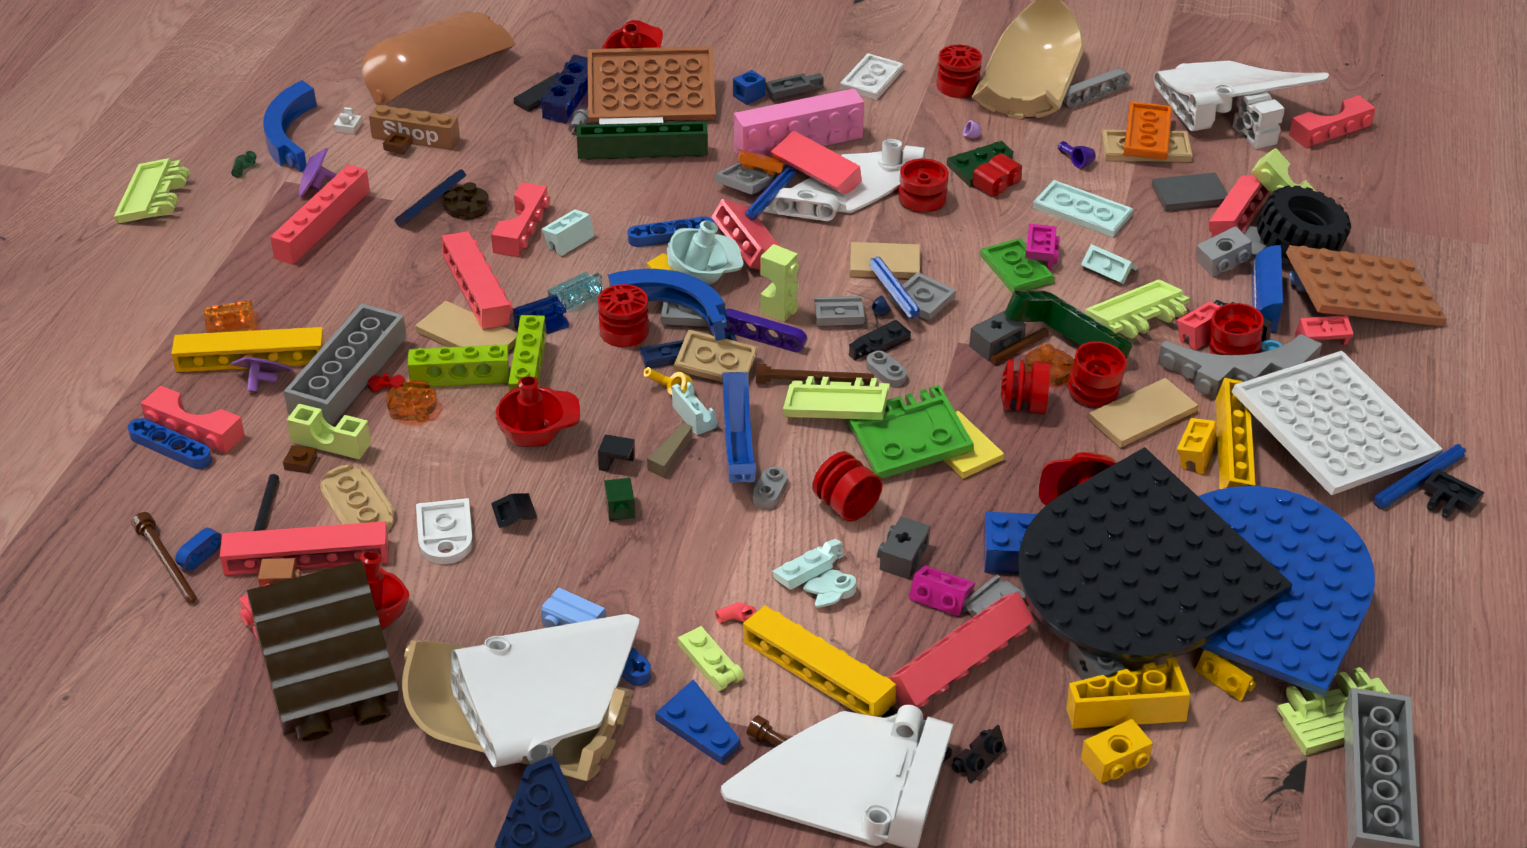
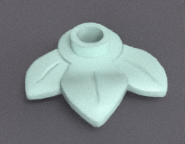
M827 570L821 573L820 577L809 580L803 587V590L818 594L815 607L820 608L839 602L840 599L849 598L854 595L857 581L853 575L843 574L838 570Z

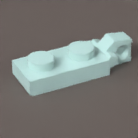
M833 539L825 542L823 547L819 546L817 549L807 551L802 556L786 562L773 570V578L790 590L833 568L832 563L844 556L842 542Z

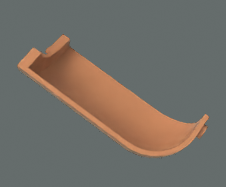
M464 11L376 43L364 56L362 66L363 77L377 105H387L404 92L432 77L494 53L501 55L516 44L503 26L491 21L490 16L480 12Z

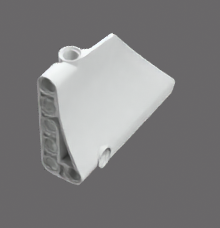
M1234 61L1183 63L1177 66L1176 69L1155 72L1154 84L1190 131L1210 129L1215 121L1216 112H1229L1232 107L1233 97L1322 83L1328 80L1329 74L1325 72L1293 73L1273 71Z
M903 705L899 708L897 714L887 718L842 711L818 722L773 748L726 781L721 786L720 792L727 802L859 840L869 845L878 846L886 842L903 848H918L954 724L932 717H927V720H923L922 711L913 705Z

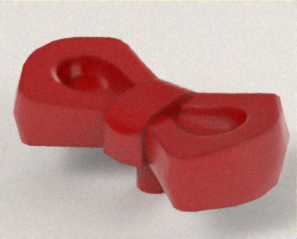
M384 373L383 377L373 375L368 380V388L373 393L383 388H391L396 392H400L406 385L404 377L400 374L392 377L388 376V373Z

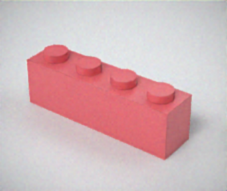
M1254 175L1240 176L1209 220V231L1212 232L1213 237L1235 226L1244 234L1271 193Z

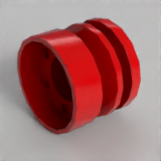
M962 44L944 47L938 56L939 70L936 83L938 90L942 94L954 98L973 96L981 78V52L974 47Z
M618 284L608 287L600 293L598 297L599 330L603 341L616 347H632L643 342L649 334L648 297L644 290L634 285Z
M1229 303L1217 308L1211 320L1210 354L1248 355L1261 353V336L1264 326L1261 312L1250 305L1242 303Z
M1099 341L1082 344L1076 350L1067 386L1070 395L1076 401L1090 407H1103L1116 401L1127 364L1125 355L1117 347Z
M1007 359L1001 382L1000 397L1003 403V411H1009L1011 400H1015V412H1019L1022 402L1026 401L1028 402L1029 413L1046 414L1050 383V362L1034 361L1031 372H1025L1024 360H1020L1019 371H1014V359Z
M843 451L830 456L820 466L815 474L812 490L815 496L823 500L826 505L831 506L833 511L839 516L851 522L859 520L873 509L882 493L883 482L876 473L863 466L862 462L857 460L851 453Z

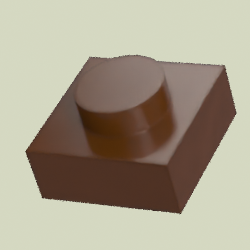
M392 132L383 142V149L396 154H404L413 143L412 136Z
M292 445L283 461L284 470L309 473L318 456L317 450L315 448Z

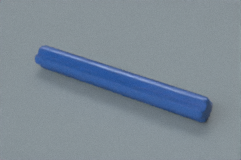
M787 166L745 212L746 217H749L750 220H755L774 200L779 190L784 188L796 175V170L792 169L791 166Z
M1455 444L1376 494L1373 500L1374 504L1382 509L1423 484L1436 469L1443 471L1465 456V447Z

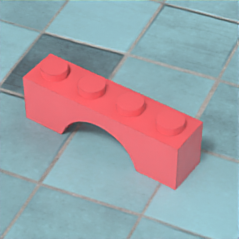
M1358 95L1342 101L1340 114L1321 116L1307 112L1293 117L1289 136L1304 148L1371 126L1376 107Z
M521 182L514 194L515 212L519 216L497 223L491 234L493 253L519 257L523 249L527 248L528 240L531 235H534L536 225L542 221L545 209H548L550 206L547 186Z
M161 385L141 402L144 419L225 454L245 436L240 416L222 409L204 415L189 414L184 411L181 394Z

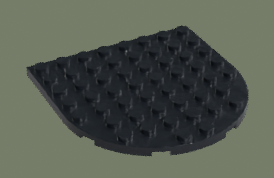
M1145 447L1049 502L1039 511L1027 527L1019 550V581L1025 593L1026 602L1040 622L1069 644L1071 641L1076 645L1086 648L1087 653L1118 661L1150 662L1155 657L1168 655L1177 657L1191 652L1271 604L1292 589V583Z

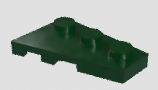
M1003 141L994 142L948 157L947 166L969 187H972L973 172L977 167L988 163L998 154H1004L1013 159L1014 151Z

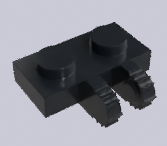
M1439 469L1432 473L1423 486V490L1433 494L1427 504V509L1433 511L1441 499L1448 502L1443 507L1441 515L1445 518H1448L1456 507L1471 513L1484 495L1483 491Z

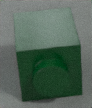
M631 478L604 480L609 521L635 518Z

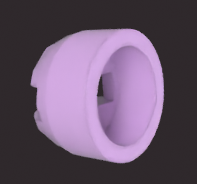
M972 120L968 121L964 127L963 135L970 139L978 138L982 132L980 125Z

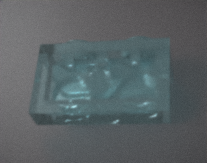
M584 272L549 289L548 298L562 310L566 311L599 295L602 292V275L596 273L590 276L587 272Z

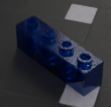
M573 54L569 62L565 63L563 71L558 73L554 84L550 85L545 97L541 98L540 109H542V118L567 123L588 91L587 57Z

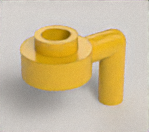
M649 367L643 372L645 377L667 386V390L671 395L673 385L679 384L682 393L687 391V382L692 384L691 377L682 372H676L671 377L665 376Z

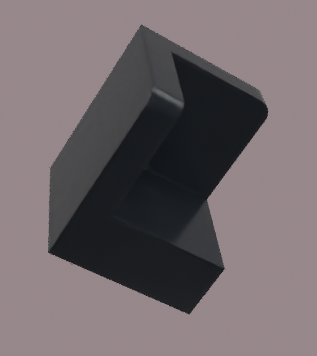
M605 434L598 449L599 470L609 472L614 458L634 461L635 439Z
M529 493L509 494L491 503L499 528H505L520 520H532L537 517Z

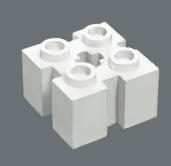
M1268 92L1238 96L1236 106L1239 108V112L1235 113L1233 128L1241 136L1246 135V141L1255 150L1277 144L1281 131L1278 123H1282L1285 108L1275 99L1272 100Z

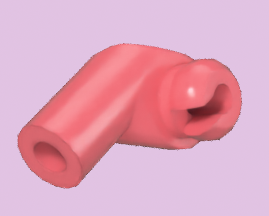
M738 602L716 610L715 616L718 623L731 619L744 623L757 611L751 605Z

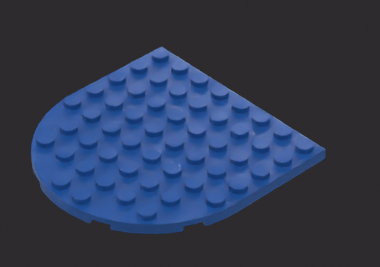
M1240 486L1219 489L1198 496L1292 583L1290 592L1208 643L1200 646V648L1325 697L1371 606L1375 587V573L1373 562L1365 543L1353 527L1339 514L1314 499L1288 490L1262 486Z

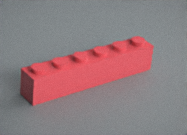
M348 164L273 233L270 238L274 259L294 265L370 192L367 170Z
M469 231L442 235V255L481 328L487 329L510 325V315L513 314L512 303L510 300L507 301L503 288H500L497 276H493L489 263H486L483 251H479L476 239L473 240Z
M386 521L222 533L220 560L224 576L259 573L262 559L295 558L297 569L303 570L338 567L361 561L360 555L365 552H376L383 558L381 564L388 563L389 539Z
M1015 592L1002 596L890 675L888 678L896 684V700L900 707L903 705L923 707L929 703L928 697L933 693L938 695L950 687L948 684L953 679L956 681L970 673L968 668L972 665L978 666L989 659L988 654L990 652H997L1008 646V639L1011 637L1017 638L1028 631L1026 627L1035 620L1020 593Z

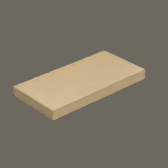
M1102 130L1101 139L1105 161L1192 162L1193 155L1187 131H1170L1167 160L1123 155L1126 130Z
M444 301L415 325L417 333L447 347L508 344L509 351L515 346L517 332L504 326L482 329L474 313L448 301Z
M1164 378L1090 412L1088 420L1122 448L1197 412L1198 404L1168 379Z

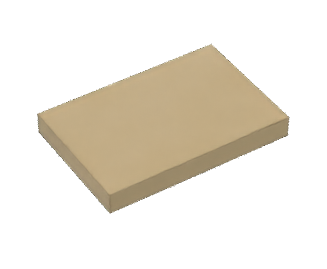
M851 242V277L878 278L870 267L871 258H876L877 256L881 257L896 278L910 279L917 272L920 273V244Z
M688 329L675 361L674 370L722 382V372L747 371L749 377L758 353V347L729 339L716 341L713 335Z

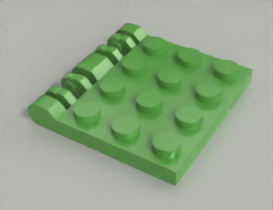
M940 385L930 387L929 393L926 389L920 390L922 402L917 403L912 393L905 395L907 406L901 396L887 400L883 420L845 419L873 472L881 479L974 451V443Z

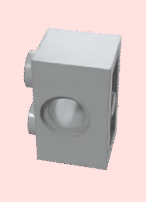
M1236 226L1197 244V262L1212 277L1252 258V241Z

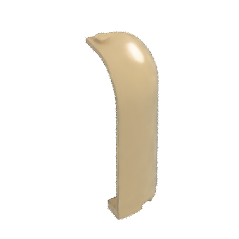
M1035 0L1012 21L998 40L972 96L973 99L992 112L996 110L1014 119L1034 116L1040 118L1060 109L1084 50V37L1080 25L1072 11L1062 0Z
M411 640L404 653V661L406 663L402 678L403 697L409 714L415 723L430 736L444 742L484 752L454 698L451 689L452 650L466 647L437 641ZM618 686L614 688L609 708L601 726L564 738L554 746L552 756H555L563 775L588 781L600 771L601 765H598L602 758L607 760L616 742L612 739L616 726H623L633 690ZM526 756L522 757L520 763L531 765Z

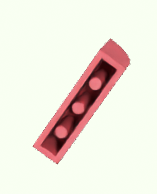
M792 131L771 151L773 157L841 194L851 192L862 182L859 165L796 131Z
M722 199L711 216L725 236L735 240L739 246L741 257L748 266L760 270L761 255L773 244L780 245L758 217L755 220H750L749 217H746L745 212L749 207Z

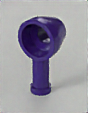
M1065 141L1060 142L1058 145V150L1070 155L1073 165L1077 168L1089 165L1096 158V153L1092 148L1086 146L1072 147Z

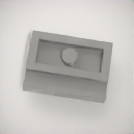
M861 296L814 297L817 326H853L864 324Z
M997 574L965 599L962 611H968L970 617L973 618L1002 596L1019 592L1024 602H1027L1023 591L1008 581L1003 582Z

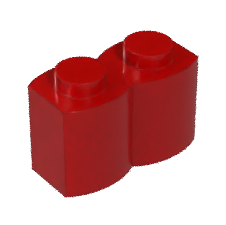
M998 154L988 163H984L975 169L972 185L990 196H996L999 193H1003L1007 187L1017 184L1021 180L1022 165L1004 154Z

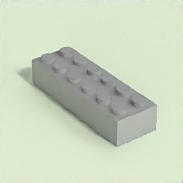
M361 303L284 390L288 414H291L298 404L322 409L325 421L333 426L365 388L368 380L373 375H376L407 338L404 315Z
M1351 688L1343 708L1348 848H1419L1411 697Z

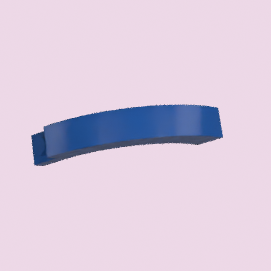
M303 80L282 91L270 103L263 119L267 148L271 157L280 166L288 163V165L293 166L299 172L304 171L307 165L305 152L285 134L296 118L306 111L317 107L314 88Z
M634 269L608 274L610 287L618 284L634 285L644 290L648 301H666L688 307L704 318L716 341L725 339L724 328H727L728 321L725 303L721 296L702 280L685 273L665 269Z
M722 372L729 483L755 482L756 463L753 456L748 372Z

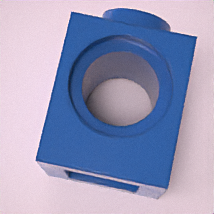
M753 70L733 78V97L746 105L764 97L766 78Z

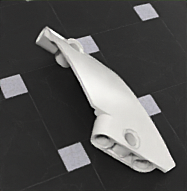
M887 139L882 143V151L842 154V157L859 165L861 169L862 182L851 192L841 194L810 177L792 188L780 189L774 200L763 212L821 221L832 220L837 212H855L898 189L900 186L901 167L913 159L925 158L926 148L906 145L904 150H902L901 141Z

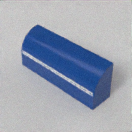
M1281 245L1270 246L1261 250L1254 259L1251 272L1252 307L1258 309L1264 318L1272 321L1271 332L1277 333L1283 305Z

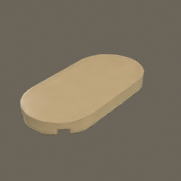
M342 465L331 469L324 475L325 479L323 482L321 480L320 484L321 494L340 525L386 521L387 532L392 528L395 521L393 506L367 469L360 466V469L353 468V465Z

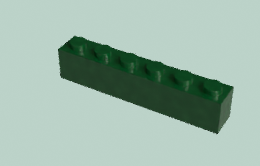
M707 121L577 125L578 159L656 158L664 156L698 157L708 155Z

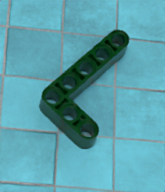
M1014 291L1004 312L1007 317L1018 322H1044L1080 346L1088 342L1099 341L1117 347L1125 355L1126 359L1133 346L1127 339L1047 291Z

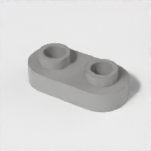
M875 351L867 356V370L873 373L881 382L890 383V387H900L905 384L907 377L906 369L887 353Z
M770 467L762 472L753 490V503L756 507L772 509L777 506L787 486V473L785 470L778 467Z

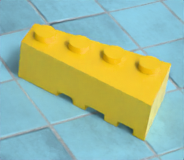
M1173 657L1166 659L1165 664L1156 666L1153 662L1144 664L1141 670L1130 672L1128 669L1117 671V674L1113 677L1107 678L1104 675L1069 683L1066 710L1072 729L1117 726L1131 719L1137 725L1187 721L1191 695L1177 659Z

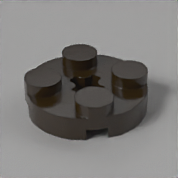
M465 183L462 187L444 193L445 211L448 215L459 219L458 215L466 216V219L480 217L487 212L489 196L485 190L476 187L475 183Z

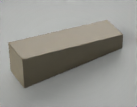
M683 423L647 458V470L665 478L692 440V426Z

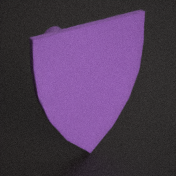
M328 148L309 158L300 183L299 196L301 198L310 185L312 189L319 191L324 178L331 181L337 175L321 166Z
M248 356L231 362L233 366L250 368L248 392H257L259 380L276 382L277 373L261 370L294 371L293 368L278 362Z

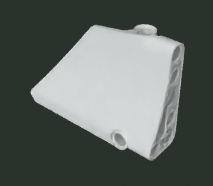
M623 614L504 636H492L487 638L483 645L452 650V693L493 767L519 763L524 756H526L530 764H534L551 757L554 746L560 740L601 726L609 708L614 688H617L639 627V618L630 614Z

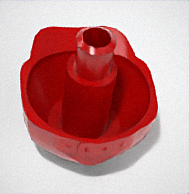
M631 20L620 29L611 33L602 49L660 48L663 40V31L658 27L639 20Z
M526 376L518 381L519 388L509 391L500 400L496 407L495 419L503 434L516 446H546L562 429L576 426L580 422V403L576 395L567 391H555L548 387H538L539 381L537 378Z
M1078 452L1070 459L1048 462L1041 472L1039 498L1046 506L1058 496L1117 462L1111 456L1091 452Z
M365 552L360 555V560H362L381 629L384 630L404 613L410 594L404 583L396 575L386 572L381 567L383 558L380 554Z

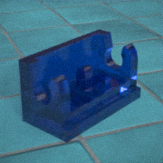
M555 294L513 308L514 327L518 331L521 315L545 316L546 333L550 334L569 327V323L563 315L567 311Z

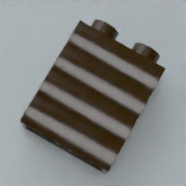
M362 560L247 590L249 607L283 735L296 732L299 742H309L330 735L333 732L331 724L333 721L354 716L358 726H365L383 721L391 716L389 706L398 704L399 690Z

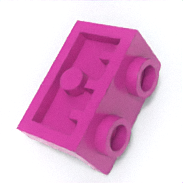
M1029 224L1025 258L1036 261H1048L1047 268L1049 271H1052V264H1057L1060 236H1056L1057 227Z
M925 565L914 574L909 599L959 616L965 599L973 593L975 582Z

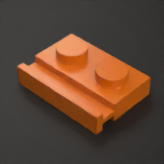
M739 149L737 158L738 162L742 163V167L752 170L754 167L762 168V172L770 175H775L776 172L781 173L783 168L781 160Z

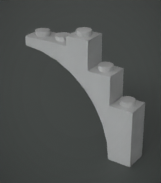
M1300 334L1291 342L1262 353L1217 355L1187 349L1165 341L1160 346L1157 364L1195 382L1194 390L1216 400L1224 378L1245 382L1319 358L1322 344Z

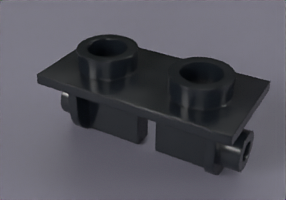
M996 725L992 730H982L980 735L969 744L970 750L965 748L958 756L953 758L951 767L957 773H966L968 782L972 783L1007 749L1000 725Z

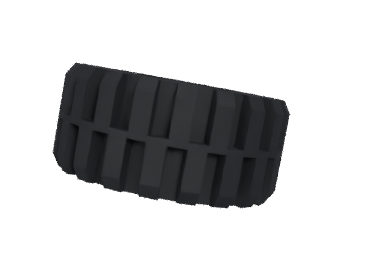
M1290 185L1273 191L1268 197L1257 221V231L1261 241L1267 244V247L1281 245V258L1284 257L1288 260L1286 251L1289 245L1306 246L1315 249L1325 248L1340 252L1351 232L1349 215L1347 212H1344V208L1340 204L1335 203L1333 198H1328L1320 191L1316 192L1312 188H1302L1297 185L1293 187Z

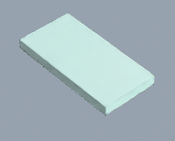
M1053 180L1033 201L1034 209L1110 237H1114L1133 215V208L1056 180Z

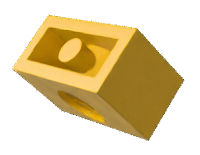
M1131 719L1084 740L1081 760L1102 784L1111 779L1116 780L1124 773L1135 768L1140 769L1150 761L1153 742Z

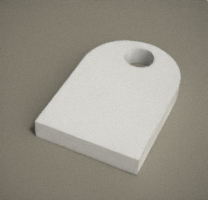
M469 498L416 504L418 543L421 555L429 562L442 565L456 563L464 559L473 547ZM445 549H451V550H452V551L449 552V553H442V552H441L442 550H445Z

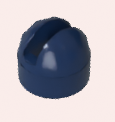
M882 295L877 297L872 303V310H874L876 315L883 316L892 311Z

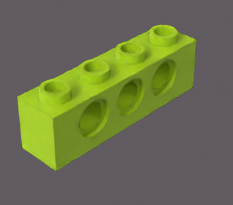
M520 316L508 383L509 391L519 388L518 381L526 376H533L540 381L547 339L545 316Z
M508 344L409 349L408 371L411 388L509 383Z

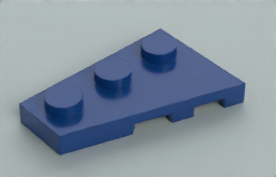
M694 679L655 713V720L720 764L724 763L740 748V738Z

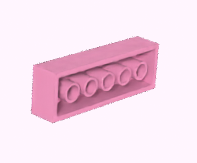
M854 88L734 113V150L737 155L739 149L773 157L771 151L792 131H796L822 146L863 138L864 101Z

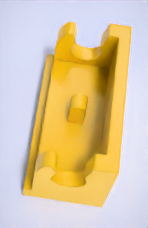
M1190 419L1177 447V453L1180 454V464L1184 470L1188 466L1187 461H1192L1195 463L1196 473L1204 474L1218 443L1216 421Z

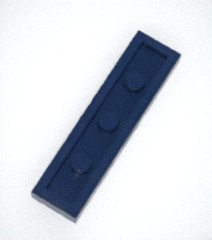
M460 169L396 217L394 220L396 224L400 227L467 176L463 169Z
M733 331L725 332V339L737 341ZM684 340L640 348V356L645 369L648 367L652 369L674 365Z

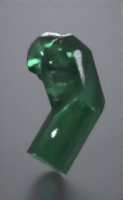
M247 151L245 154L236 157L231 171L232 176L236 178L241 177L244 169L255 164L257 156L253 151Z

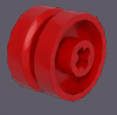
M925 158L906 162L900 170L898 196L900 203L906 208L917 212H931L942 208L947 200L949 178L947 167L941 162Z

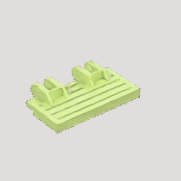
M170 158L138 164L114 215L117 223L164 216L174 212V205L178 203L179 198L177 194L169 193V191L184 187L186 179L189 178L190 170L184 166L181 167L182 162L180 160L171 162Z
M1159 279L1085 309V314L1115 333L1118 332L1133 339L1137 337L1138 332L1141 334L1149 332L1150 325L1146 321L1148 319L1156 317L1164 322L1171 323L1176 320V317L1181 318L1185 316L1187 309L1184 305L1190 302V298L1183 295V290Z
M808 376L805 385H803V381H792V384L789 385L783 406L784 417L883 420L890 383H879L878 387V378H871L870 386H864L863 379L856 378L855 384L852 386L851 382H830L829 377H823L821 385H815L814 376Z
M1360 667L1352 670L1353 680L1346 672L1337 673L1336 681L1341 690L1338 688L1328 691L1325 697L1302 688L1303 697L1296 686L1287 687L1286 695L1290 704L1288 702L1278 705L1277 710L1283 718L1282 723L1305 756L1344 745L1343 708L1351 688L1390 693L1379 677L1370 679Z

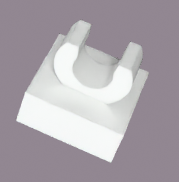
M344 107V113H340L334 123V131L355 135L362 124V117L354 115L353 108Z

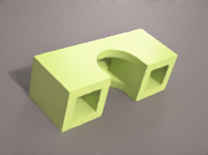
M1276 148L1260 158L1251 172L1270 193L1284 186L1290 185L1293 187L1297 185L1288 175L1290 163ZM1306 180L1297 185L1302 188H1312L1313 191H1316Z
M773 244L761 255L760 275L770 279L772 283L760 294V313L785 322L791 315L796 313L798 309L797 291L799 288L797 283V273L799 271L798 253Z
M298 404L287 418L291 443L359 460L371 444L368 420L344 415L338 425L334 427L325 421L322 409Z

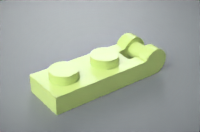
M702 626L678 637V646L717 691L727 688V684L731 682L737 683L744 679L741 667L730 660Z

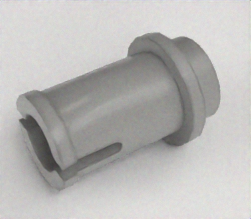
M579 109L573 113V120L569 125V131L573 130L572 134L577 135V125L588 123L587 111Z

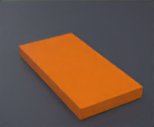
M1130 102L1123 155L1167 160L1172 106Z

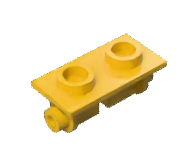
M1205 649L1195 668L1196 672L1240 702L1243 700L1246 691L1251 692L1257 684L1253 680V676L1248 675L1220 655Z

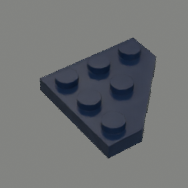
M554 755L526 766L494 848H571L591 839L592 834Z

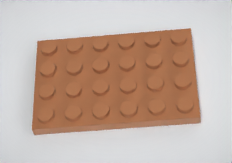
M713 46L588 49L589 122H599V118L663 117V121L716 119Z
M1289 245L1286 251L1317 312L1434 326H1444L1447 321L1441 307L1433 297L1432 292L1427 287L1412 260L1406 258L1396 259L1388 256H1372L1365 253L1356 254L1347 251H1331L1325 248L1315 249L1306 246Z

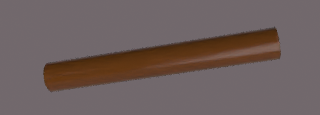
M1043 327L991 355L990 362L995 365L1049 335L1047 328Z

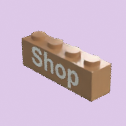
M376 105L369 116L372 138L386 140L392 132L411 135L413 139L412 144L450 150L454 149L460 139L458 116L389 107L387 105Z

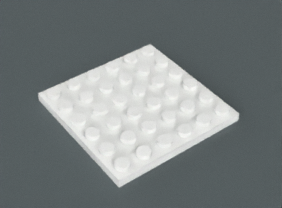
M1343 351L1235 384L1232 393L1330 495L1433 459L1441 454L1443 450Z

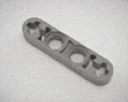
M1118 68L1069 86L1063 103L1073 108L1119 91L1129 84L1130 74Z

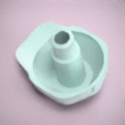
M702 221L699 229H678L668 243L667 256L668 265L671 270L696 277L708 285L717 282L724 273L741 270L744 263L739 246L735 240L727 236L717 235L718 227L711 221Z

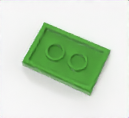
M1021 238L980 250V256L1012 294L1014 291H1027L1052 284L1055 276L1041 260L1036 261L1025 258L1027 245Z

